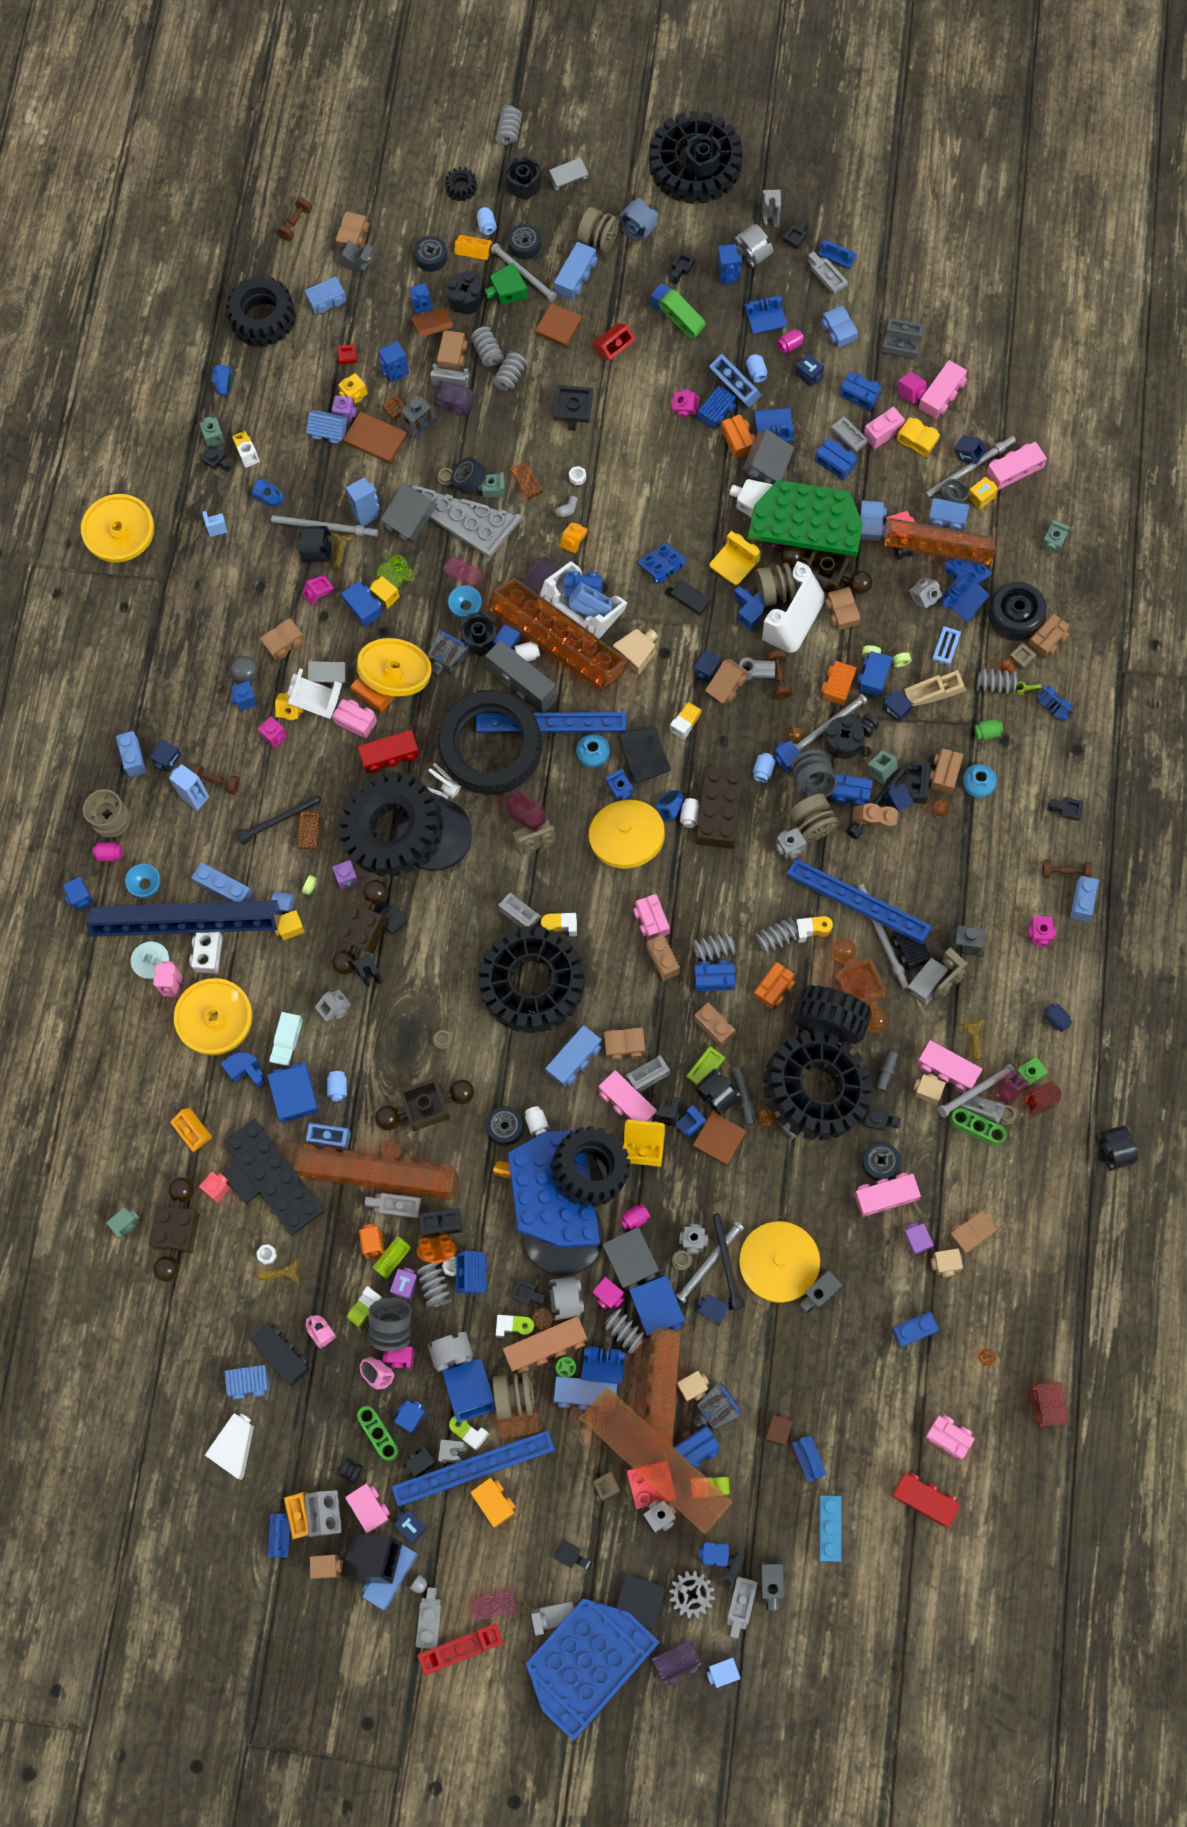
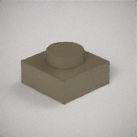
M1022 643L1010 654L1009 658L1023 670L1035 659L1036 654Z
M611 1472L593 1481L602 1501L620 1491Z

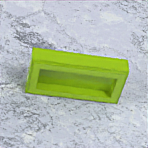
M709 1046L686 1078L697 1085L714 1068L717 1070L726 1057Z
M397 1236L372 1268L387 1279L411 1247L402 1238Z

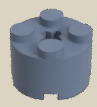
M640 198L631 201L618 216L622 225L621 230L635 241L641 239L640 242H643L658 224V213L645 205L644 201Z

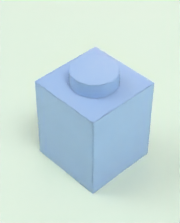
M733 1657L709 1666L710 1671L706 1672L710 1684H715L716 1688L740 1679Z

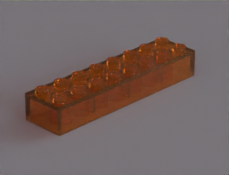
M515 577L492 592L487 606L490 611L601 692L622 677L629 661Z
M313 1145L298 1146L294 1171L299 1178L455 1200L459 1176L456 1169H453V1166L443 1164L441 1167H436L430 1162L415 1164L410 1159L395 1161L393 1157L382 1156L381 1159L374 1158L375 1155L363 1153L360 1156L348 1150H343V1153H340L328 1147L319 1150Z
M608 1387L580 1417L592 1431L704 1534L708 1532L733 1503Z

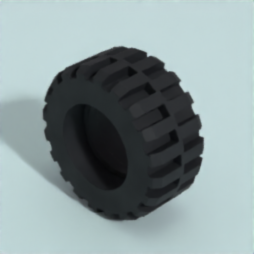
M253 276L249 278L250 280L245 281L244 279L240 282L239 286L236 285L232 289L233 293L230 292L227 297L226 313L232 331L238 339L243 340L246 344L252 343V346L258 347L262 345V347H265L271 343L273 345L278 343V340L282 341L286 338L285 334H289L292 331L296 317L289 290L286 286H283L282 282L278 280L275 282V279L271 277L267 279L265 276H259V278H254ZM259 304H270L276 307L271 315L263 319H252L246 316L252 307Z
M810 985L800 991L792 1017L797 1026H800L801 1029L808 1031L810 1034L814 1031L824 1032V1038H826L831 1033L839 1037L838 1043L846 1041L849 1044H857L865 1037L872 1012L867 1003L862 1002L861 999L849 993H844L841 990H835L830 987Z
M588 1126L586 1130L581 1127L576 1129L575 1132L571 1131L563 1138L553 1155L551 1177L553 1180H556L554 1185L557 1190L561 1189L563 1191L561 1195L564 1198L568 1196L572 1199L570 1202L574 1204L580 1202L582 1207H588L589 1204H592V1207H599L601 1203L605 1205L618 1195L629 1177V1167L631 1164L630 1159H626L629 1155L627 1149L622 1148V1141L620 1139L617 1141L613 1133L607 1134L603 1128L595 1130L594 1126ZM580 1153H590L597 1156L605 1164L607 1177L600 1181L584 1178L575 1168L574 1156Z

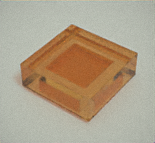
M397 395L382 404L383 409L393 420L399 417L401 411L406 407Z

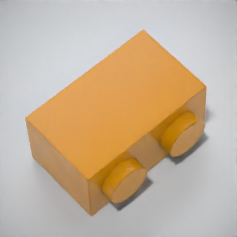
M489 1478L470 1493L492 1526L496 1528L515 1514L513 1511L515 1505L509 1497L504 1498L501 1493L504 1489L499 1481H493L492 1478Z

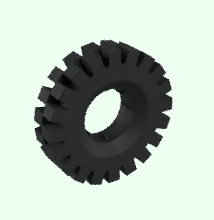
M690 111L689 119L686 118L684 113L676 115V122L669 118L664 122V128L661 126L657 128L655 137H652L650 142L649 169L650 174L653 175L654 183L656 186L661 185V191L665 195L672 192V199L679 202L683 196H686V203L694 204L695 197H699L701 204L709 202V195L714 200L722 197V190L727 194L732 189L733 183L736 184L742 168L743 149L739 134H735V128L730 123L725 126V119L718 116L712 121V113L704 112L703 117L699 118L698 111ZM698 134L715 137L721 146L720 168L715 173L703 178H697L692 174L686 164L678 157L680 151L688 145V141Z
M389 772V777H386L383 773L374 775L375 782L372 783L369 779H366L360 783L363 787L361 791L354 788L349 794L353 799L351 802L345 800L341 808L345 815H339L338 824L342 827V829L338 830L339 838L344 842L342 846L345 851L364 870L370 873L373 871L376 875L384 877L386 873L391 877L400 876V870H403L406 874L415 870L414 863L417 862L421 866L428 860L424 855L427 852L433 854L437 846L434 844V841H440L443 833L439 826H444L443 816L439 813L442 809L436 797L419 779L415 780L413 776L406 773L402 777L399 772ZM392 809L407 811L408 815L406 816L409 819V824L405 833L400 838L391 842L377 840L375 826L378 819L385 812Z
M526 926L520 927V932L517 933L514 930L504 933V939L501 940L498 937L492 943L493 948L486 950L483 955L484 962L480 963L479 988L487 1010L503 1026L508 1024L510 1029L518 1032L520 1029H525L526 1033H536V1029H542V1032L552 1030L551 1026L554 1024L560 1026L566 1021V1016L569 1015L571 1017L577 1009V1003L581 1002L585 979L583 964H581V958L577 950L573 949L572 943L567 938L563 940L560 933L551 930L550 933L546 932L545 927L536 926L535 930H530V927ZM528 961L543 963L548 967V972L552 973V981L548 983L549 987L543 993H538L536 996L522 995L515 990L514 984L511 985V977L515 974L514 970L520 964H525Z
M808 1031L803 1032L796 1038L793 1036L773 1054L766 1065L768 1069L764 1072L763 1082L768 1084L763 1090L765 1098L772 1099L767 1104L771 1112L778 1111L780 1113L777 1120L783 1126L787 1122L791 1124L790 1132L795 1135L804 1132L805 1139L814 1140L819 1136V1141L830 1140L833 1136L838 1138L844 1135L863 1119L867 1113L866 1109L871 1104L872 1097L868 1096V1094L873 1091L872 1081H866L871 1075L868 1066L860 1067L859 1065L864 1060L859 1052L852 1055L850 1053V1050L853 1048L852 1045L846 1041L841 1045L838 1044L839 1037L831 1033L824 1038V1032L814 1031L811 1035ZM811 1067H817L826 1071L832 1077L836 1085V1092L834 1093L836 1096L833 1101L830 1099L827 1102H820L808 1095L802 1084L804 1069L809 1070Z

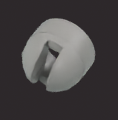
M418 1574L409 1589L415 1593L424 1592L427 1588L426 1579Z

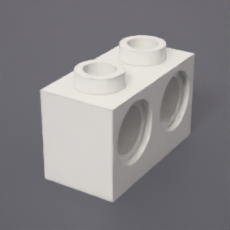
M220 932L196 933V936H193L192 947L194 952L193 955H190L189 964L195 972L218 974L223 939ZM205 940H211L209 945L202 946ZM203 958H208L206 964H200V961Z

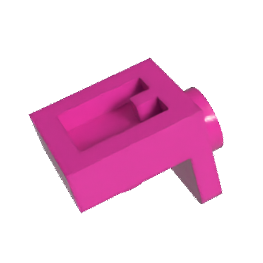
M323 575L306 581L303 595L311 605H315L319 597L333 593L334 587Z

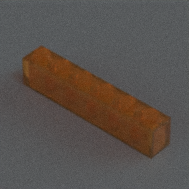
M889 517L883 530L884 545L987 565H991L996 552L995 539L991 536Z
M656 1327V1332L651 1333V1344H654L655 1347L654 1353H650L649 1365H653V1374L648 1373V1386L652 1387L651 1394H647L646 1407H650V1414L645 1415L644 1428H648V1436H644L643 1449H647L646 1454L671 1456L681 1329Z

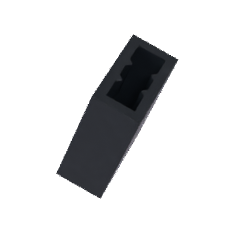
M351 1534L341 1576L358 1583L393 1584L403 1542L391 1535Z

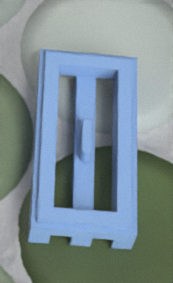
M943 626L932 661H939L940 664L945 663L946 666H950L961 631ZM945 632H948L949 635L945 647L943 649L942 655L940 657L938 656V653ZM955 634L956 637L949 658L946 659L945 655L952 635Z

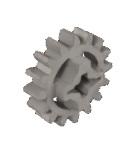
M687 1571L685 1572V1578L678 1575L679 1582H672L675 1590L669 1591L674 1594L670 1601L676 1602V1605L673 1607L674 1610L681 1609L679 1615L687 1612V1617L690 1618L691 1614L694 1613L696 1618H699L700 1611L706 1614V1606L712 1608L709 1600L715 1599L714 1596L710 1595L714 1588L708 1587L711 1581L707 1580L705 1582L703 1580L704 1574L697 1577V1572L694 1571L693 1576H690ZM696 1580L692 1586L687 1587L683 1585L685 1581ZM697 1585L696 1595L698 1598H693L686 1604L689 1596L686 1593L687 1590L692 1591ZM702 1585L706 1590V1599L700 1593ZM678 1591L683 1593L684 1596L682 1605L678 1599ZM693 1603H699L700 1605H702L698 1609H689L690 1605Z

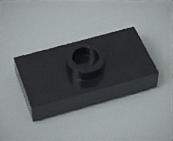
M386 901L377 904L373 911L389 919L385 928L392 935L406 923V920Z

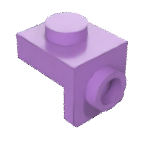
M335 396L332 412L343 414V416L347 417V424H352L353 418H356L357 407L354 406L353 398Z

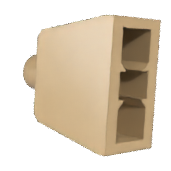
M635 629L613 645V653L639 675L656 652V645L653 641L658 635L652 629L646 634Z

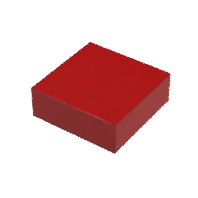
M355 344L338 346L340 365L357 363Z

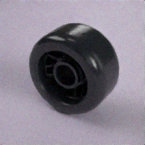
M1008 583L999 588L991 600L988 611L989 622L994 631L1005 639L1012 641L1028 639L1043 624L1047 609L1046 601L1041 592L1028 583Z

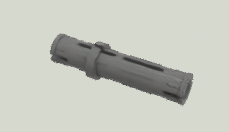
M738 1066L731 1069L736 1090L741 1095V1098H739V1109L742 1110L745 1126H752L758 1123L754 1112L755 1104L750 1096L744 1067Z

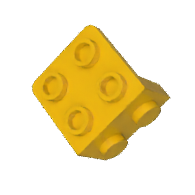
M731 531L727 535L726 545L710 562V568L733 585L738 586L759 562L760 551L756 545L745 541L743 536Z
M639 1120L625 1121L623 1149L626 1148L629 1153L626 1159H630V1164L661 1167L665 1124Z

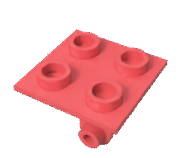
M667 1460L627 1470L636 1509L648 1507L656 1500L660 1502L663 1500L665 1502L676 1500Z

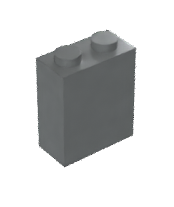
M765 429L756 434L742 470L760 482L774 484L777 480H782L795 447L768 429Z
M403 482L380 520L385 522L384 527L390 531L397 530L400 532L398 536L402 539L415 541L438 504Z
M639 1227L602 1244L623 1291L626 1289L629 1291L638 1287L639 1283L645 1280L648 1283L658 1278L657 1275L660 1274V1270Z

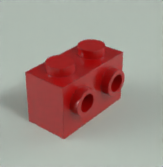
M617 323L592 343V346L600 359L612 360L623 349L629 347L636 338L628 324Z

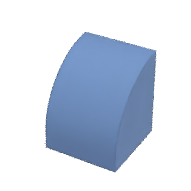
M277 891L273 893L271 900L278 901L281 915L292 912L295 894Z

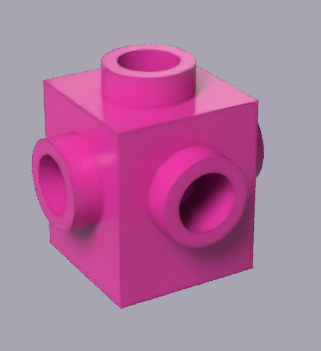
M686 389L674 392V397L671 398V408L680 417L697 415L700 397L695 392Z
M1053 916L1032 917L1030 926L1027 928V937L1031 938V944L1045 947L1051 944L1053 938H1056Z

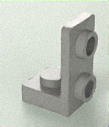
M573 1602L532 1609L531 1615L535 1636L544 1634L546 1629L558 1627L574 1609Z

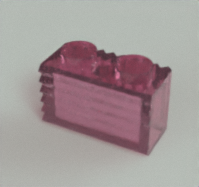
M519 791L506 798L505 801L509 815L517 820V822L522 823V825L527 826L532 831L537 830L546 823L545 811H543L544 808L541 804Z

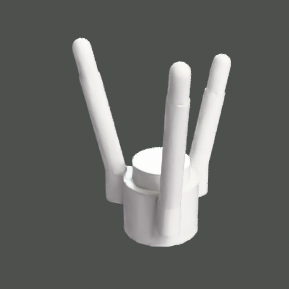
M434 763L433 766L446 779L432 769H429L428 771L433 776L443 782L441 787L443 792L431 788L428 789L431 793L442 796L445 799L449 797L453 799L458 794L461 786L437 763Z

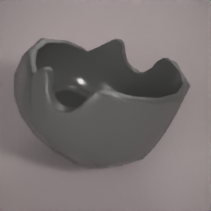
M949 479L942 485L941 496L947 501L964 503L969 497L968 487L964 486L957 479Z
M248 656L235 658L230 666L232 680L236 684L246 681L252 684L256 681L258 666L255 660Z

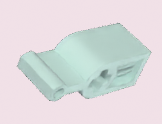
M285 1012L281 1013L274 1038V1047L269 1060L270 1063L289 1067L303 1022L301 1016Z

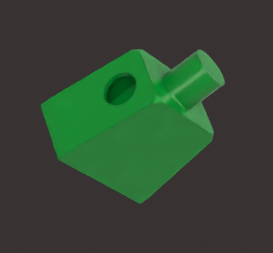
M514 262L491 275V287L484 289L487 300L497 297L501 305L528 298L527 287Z

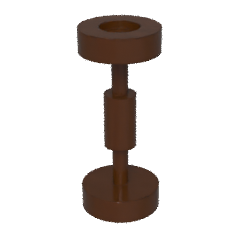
M299 197L296 200L295 206L299 210L289 220L288 227L280 225L277 229V234L286 241L293 239L294 233L290 229L292 226H295L301 217L300 213L308 214L312 210V205L304 198Z
M774 651L767 655V661H775L776 679L780 685L779 688L773 691L775 699H786L793 695L791 687L783 686L784 676L779 663L786 659L785 652Z
M196 764L192 772L200 780L203 777L212 783L228 785L227 792L232 795L236 794L240 785V777L233 775L228 782L212 774H203L204 767L202 765Z
M1044 859L1042 878L1049 879L1051 871L1072 875L1074 873H1082V876L1091 878V862H1084L1083 869H1074V867L1067 866L1052 868L1051 861Z

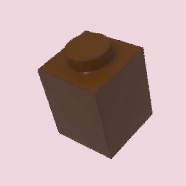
M778 1413L777 1416H772L765 1441L783 1447L786 1446L793 1421L789 1420V1416Z

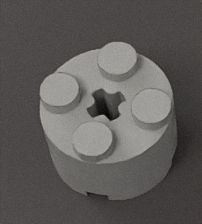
M752 224L734 238L738 245L736 247L737 252L741 256H746V261L752 268L774 252L772 244H767V235L757 224Z
M575 1277L551 1279L549 1281V1285H553V1290H549L552 1313H557L554 1316V1320L580 1317V1314L584 1312L583 1300H579V1292L581 1291L580 1279H575Z
M466 1332L458 1333L459 1337L455 1338V1336L449 1335L427 1345L437 1372L447 1370L449 1367L455 1366V1364H465L473 1361L474 1355Z

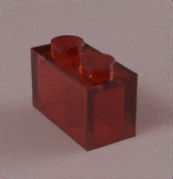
M1052 1081L1031 1089L1025 1097V1101L1032 1116L1054 1109L1060 1102L1062 1094L1059 1087L1055 1086Z
M1061 1382L1035 1385L1033 1387L1034 1390L1031 1391L1033 1403H1036L1037 1411H1035L1036 1423L1040 1424V1428L1067 1425L1068 1419Z

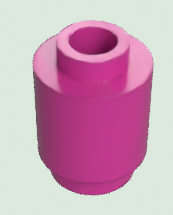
M792 329L779 337L776 344L781 353H789L803 344L804 337L801 331Z
M98 842L93 847V857L97 858V861H117V859L122 858V846L116 842Z
M640 1204L622 1213V1219L619 1221L625 1230L629 1229L631 1231L646 1223L650 1215L645 1206Z

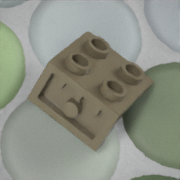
M548 819L512 832L520 854H531L540 847L547 848L556 842L554 827L550 826Z
M951 947L944 953L941 964L949 969V974L951 975L937 987L934 994L936 1000L940 996L942 998L945 997L951 990L950 988L953 983L957 985L966 973L967 962Z

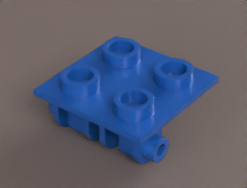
M775 295V297L768 299L765 297L763 300L749 301V303L744 304L753 335L788 327L781 306V296Z
M790 408L755 411L757 433L768 429L784 441H794V426L792 425Z
M666 542L637 563L653 576L652 579L657 584L662 583L671 574H675V572L683 568L687 559Z
M967 550L947 561L944 567L945 572L953 580H956L959 574L964 571L977 584L993 574Z
M962 571L941 598L943 601L942 606L945 608L951 607L968 623L990 594L967 573Z
M1041 685L1046 692L1044 694L1041 692L1036 697L1039 703L1044 707L1048 705L1046 709L1049 710L1057 702L1051 713H1054L1060 721H1066L1070 717L1068 715L1070 711L1074 714V711L1071 710L1073 706L1064 698L1059 700L1057 698L1059 694L1050 686L1045 688Z
M589 1346V1348H585L581 1380L622 1384L625 1352H621L622 1350L611 1349L610 1355L609 1348H607V1354H603L602 1347L600 1353L597 1347Z

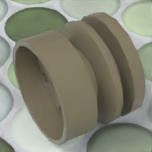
M589 207L580 222L577 241L588 246L593 244L595 249H600V251L605 253L608 252L618 233L619 218L608 213L603 217V211Z
M783 563L781 568L779 565H775L774 574H772L769 567L756 569L758 593L763 598L764 607L775 605L778 595L782 603H785L787 598L789 601H793L796 585L788 563Z
M106 789L95 791L84 802L83 815L100 836L106 838L118 837L129 827L131 821L130 812L120 797L113 791Z
M824 794L810 796L797 803L789 811L794 824L797 826L801 825L799 830L806 842H812L826 836L839 825L838 819L834 817L835 813L832 810L827 811L830 808V804Z
M528 1372L522 1373L523 1382L520 1383L517 1373L514 1374L513 1384H509L507 1375L493 1377L498 1420L511 1419L512 1410L517 1408L519 1417H523L522 1407H526L528 1416H533L535 1404L534 1391Z

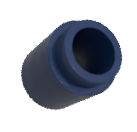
M1052 1003L1044 1010L1046 1013L1044 1015L1045 1019L1060 1032H1063L1073 1023L1070 1020L1069 1014L1059 1004L1054 1005Z

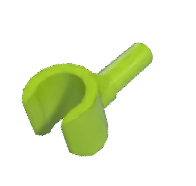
M1017 682L1016 688L1022 687L1023 689L1017 690L1016 693L1024 695L1026 691L1041 689V684L1025 685L1024 682Z

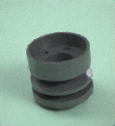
M821 750L804 751L792 761V775L796 781L798 792L803 798L806 799L816 794H824L827 797L835 790L837 779L830 759L825 752Z
M384 1298L370 1305L368 1320L370 1324L368 1328L370 1345L378 1350L391 1352L399 1351L410 1344L412 1309L407 1302L397 1298Z

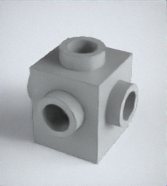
M929 578L919 580L909 590L915 604L923 608H928L930 605L935 604L943 596L939 583Z
M797 827L791 831L785 830L781 832L779 837H777L775 846L780 855L783 854L785 859L790 857L793 859L806 850L807 843Z
M337 990L325 993L315 1008L327 1022L345 1016L346 1010L351 1004L344 994Z
M689 1224V1227H685L684 1232H680L679 1244H683V1250H686L687 1253L699 1254V1252H703V1246L707 1247L708 1234H705V1228H701V1225ZM690 1236H698V1239L696 1241H692L690 1239Z
M656 1500L648 1506L650 1510L643 1514L656 1533L660 1529L666 1531L674 1525L673 1520L676 1519L674 1514L677 1512L671 1502L666 1504L664 1500L662 1502ZM659 1512L665 1514L663 1519L658 1518L657 1514Z

